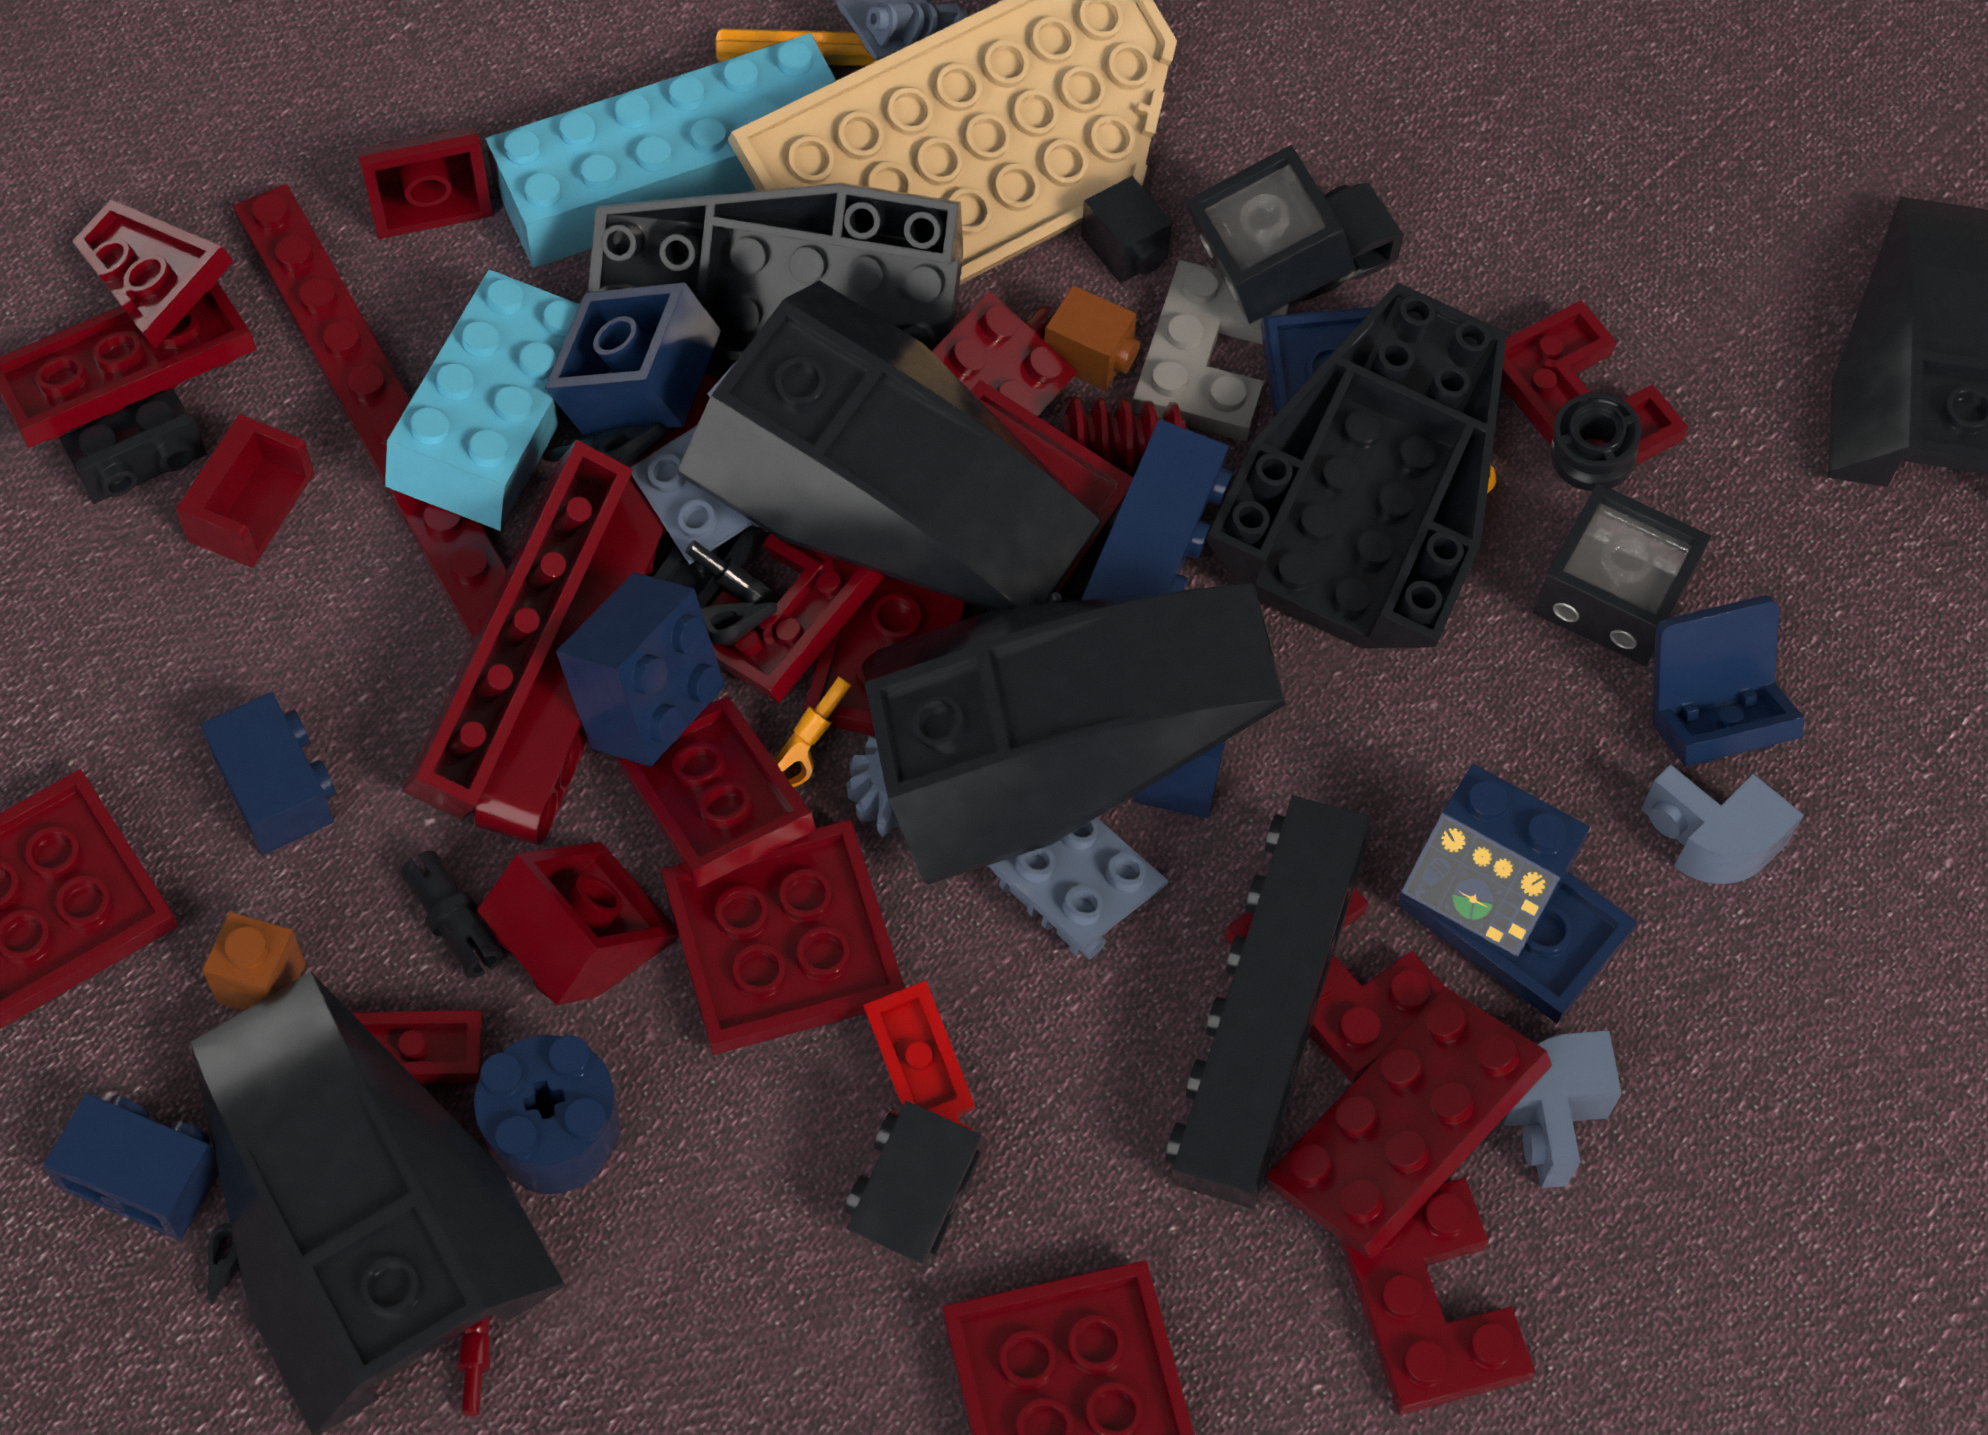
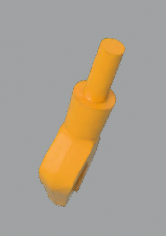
M838 676L815 709L810 706L807 708L794 728V733L774 758L782 772L794 762L798 761L800 763L801 772L788 779L793 787L805 783L811 777L814 762L810 748L816 744L832 724L828 717L852 686L840 676Z

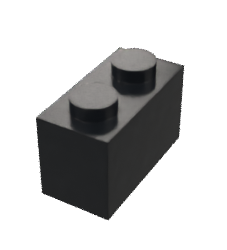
M905 1101L900 1114L890 1111L879 1129L874 1149L882 1153L870 1178L861 1174L848 1196L844 1213L852 1217L846 1229L931 1268L988 1141L979 1133L909 1101Z

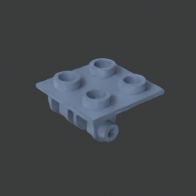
M834 0L838 5L839 11L847 18L863 42L865 49L872 55L874 60H880L968 17L967 12L954 3H947L945 5L935 4L933 6L927 3L926 0Z
M697 425L631 467L634 469L631 475L689 565L696 561L685 553L686 548L693 540H696L706 549L712 551L752 524L755 527H760L678 475V468Z
M1098 818L1093 819L1050 846L988 865L1000 879L999 887L1004 892L1010 891L1027 907V913L1031 917H1037L1041 914L1043 916L1041 926L1046 930H1050L1053 927L1057 928L1056 934L1070 946L1069 951L1074 956L1082 953L1089 960L1095 957L1104 947L1106 939L1102 936L1163 889L1169 882Z

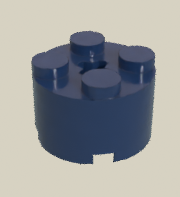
M540 1035L515 1042L500 1053L490 1056L483 1063L480 1079L475 1091V1116L487 1154L501 1167L506 1178L508 1177L514 1182L525 1186L526 1190L539 1194L564 1193L590 1182L602 1170V1165L609 1157L613 1148L615 1150L620 1137V1117L612 1079L605 1064L598 1055L579 1037L573 1035ZM554 1110L555 1116L547 1119L541 1118L542 1113Z

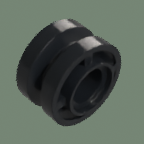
M1600 392L1579 395L1563 405L1554 422L1551 445V461L1557 474L1571 486L1586 491H1593L1597 483L1610 489L1623 483L1635 468L1641 439V423L1635 410L1621 398ZM1598 439L1604 441L1606 444L1594 445L1586 442L1585 440Z

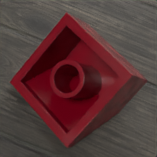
M473 126L455 130H442L435 134L399 141H387L378 145L357 149L378 240L493 216L478 133Z
M602 842L517 853L477 909L478 913L493 929L497 941L504 948L512 952L532 976L536 988L543 995L550 998L556 1006L599 997L671 945L678 937L675 926Z

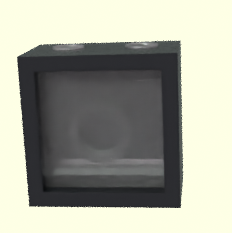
M1292 144L1185 200L1203 246L1249 324L1356 269L1342 225Z
M1597 483L1546 574L1533 613L1646 667L1655 651L1656 628L1661 621L1673 617L1695 575L1711 535Z

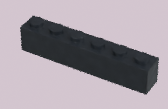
M1294 795L1291 797L1286 815H1274L1265 845V852L1273 854L1266 876L1255 875L1247 898L1246 912L1254 914L1247 937L1235 936L1227 960L1226 973L1234 975L1227 999L1217 996L1208 1018L1206 1035L1214 1037L1207 1061L1196 1059L1188 1080L1186 1098L1194 1100L1187 1124L1176 1122L1168 1142L1165 1161L1174 1164L1172 1171L1176 1186L1255 1210L1370 840V821L1368 815Z

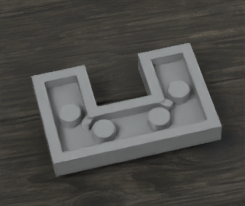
M1183 260L1178 261L1133 397L1132 412L1139 414L1143 403L1146 400L1152 401L1158 419H1161L1169 402H1176L1182 419L1186 420V426L1247 442L1264 381L1208 367L1218 334L1263 345L1260 327L1262 318L1251 324L1248 323L1217 269ZM1289 304L1266 316L1286 315Z

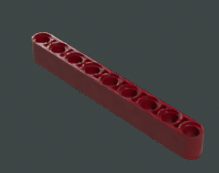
M704 373L684 426L665 428V434L631 462L628 467L631 468L698 425L710 399L707 393L721 378ZM632 475L626 484L477 803L475 824L479 828L535 845H541L552 827L588 743L556 651L633 572L653 577L668 557L674 543L671 535Z

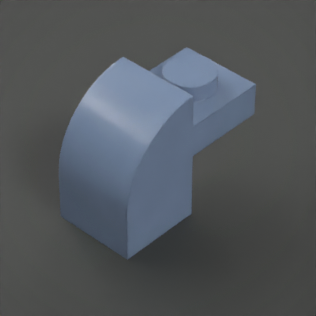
M1671 764L1654 780L1641 807V810L1649 816L1651 823L1660 833L1669 838H1676L1684 845L1674 867L1689 877L1712 884L1737 883L1759 873L1788 844L1804 814L1755 774H1752L1720 805Z
M1609 1031L1562 1034L1537 1044L1547 1051L1552 1066L1502 1119V1127L1524 1125L1522 1143L1525 1160L1529 1166L1536 1165L1540 1188L1568 1186L1580 1164L1573 1121L1608 1119L1622 1094Z

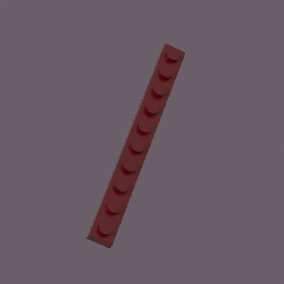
M286 183L233 205L238 223L385 485L387 440L410 403L408 395L288 184ZM386 487L471 642H473L507 569L480 523Z

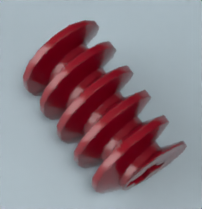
M1073 396L1064 413L1062 432L1114 466H1116L1118 459H1123L1128 475L1134 477L1159 419L1152 401L1146 400L1141 407L1138 417H1134L1128 399H1121L1114 415L1109 416L1105 400L1097 398L1089 415H1085L1081 399ZM1169 402L1161 420L1186 429V420L1182 419L1178 404L1176 402Z

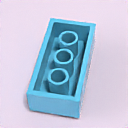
M488 270L387 440L385 487L500 531L565 414L545 390V386L580 304Z

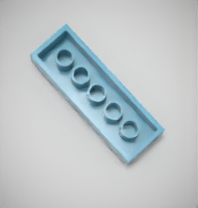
M809 33L487 137L485 140L493 184L532 267L535 268L592 249L596 206L757 191L728 142L731 132L835 82L836 79L814 38Z

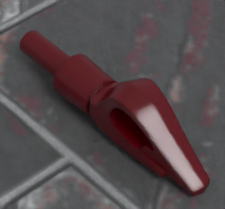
M490 1315L463 1331L461 1338L458 1370L464 1372L461 1414L464 1416H478L480 1413L482 1373L490 1370V1337L488 1336Z

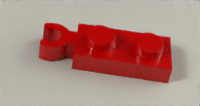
M922 981L864 1004V1009L902 1107L905 1101H909L974 1131L969 1126L962 1124L958 1117L977 1108L927 981Z

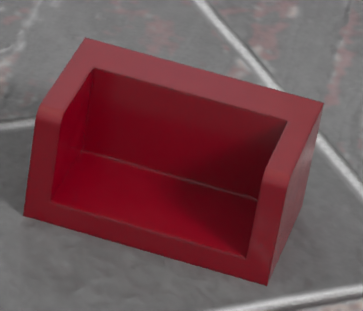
M239 414L176 507V512L187 541L253 568L314 475L304 440Z

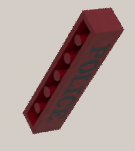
M578 440L561 457L402 788V792L458 819H461L476 807L634 469Z

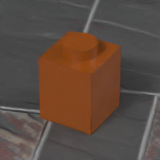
M1073 285L1046 326L1045 342L1078 371L1074 377L1106 391L1118 371L1126 374L1130 370L1138 354L1140 341L1134 339L1137 313Z
M229 911L202 972L217 1003L244 1011L299 979L306 962L293 930Z

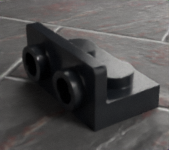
M173 388L59 437L93 505L110 497L124 495L141 483L166 472L181 470L193 460L207 455L193 416L186 412Z

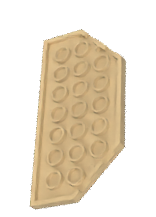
M1002 0L732 131L728 142L756 190L847 183L960 201L964 254L960 278L961 285L1081 223L1084 200L1130 176H1133L1143 186L1148 166L1146 165V159L1151 138L1156 132L1165 94L1163 92L1168 67L1173 60L1177 40L1153 0Z

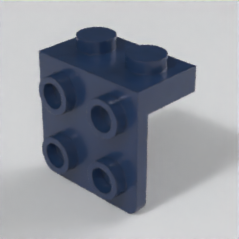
M1763 595L1667 618L1658 624L1655 634L1652 725L1685 767L1698 763H1708L1718 758L1754 749L1768 748L1774 744L1803 738L1804 716L1775 683L1780 609L1772 597Z

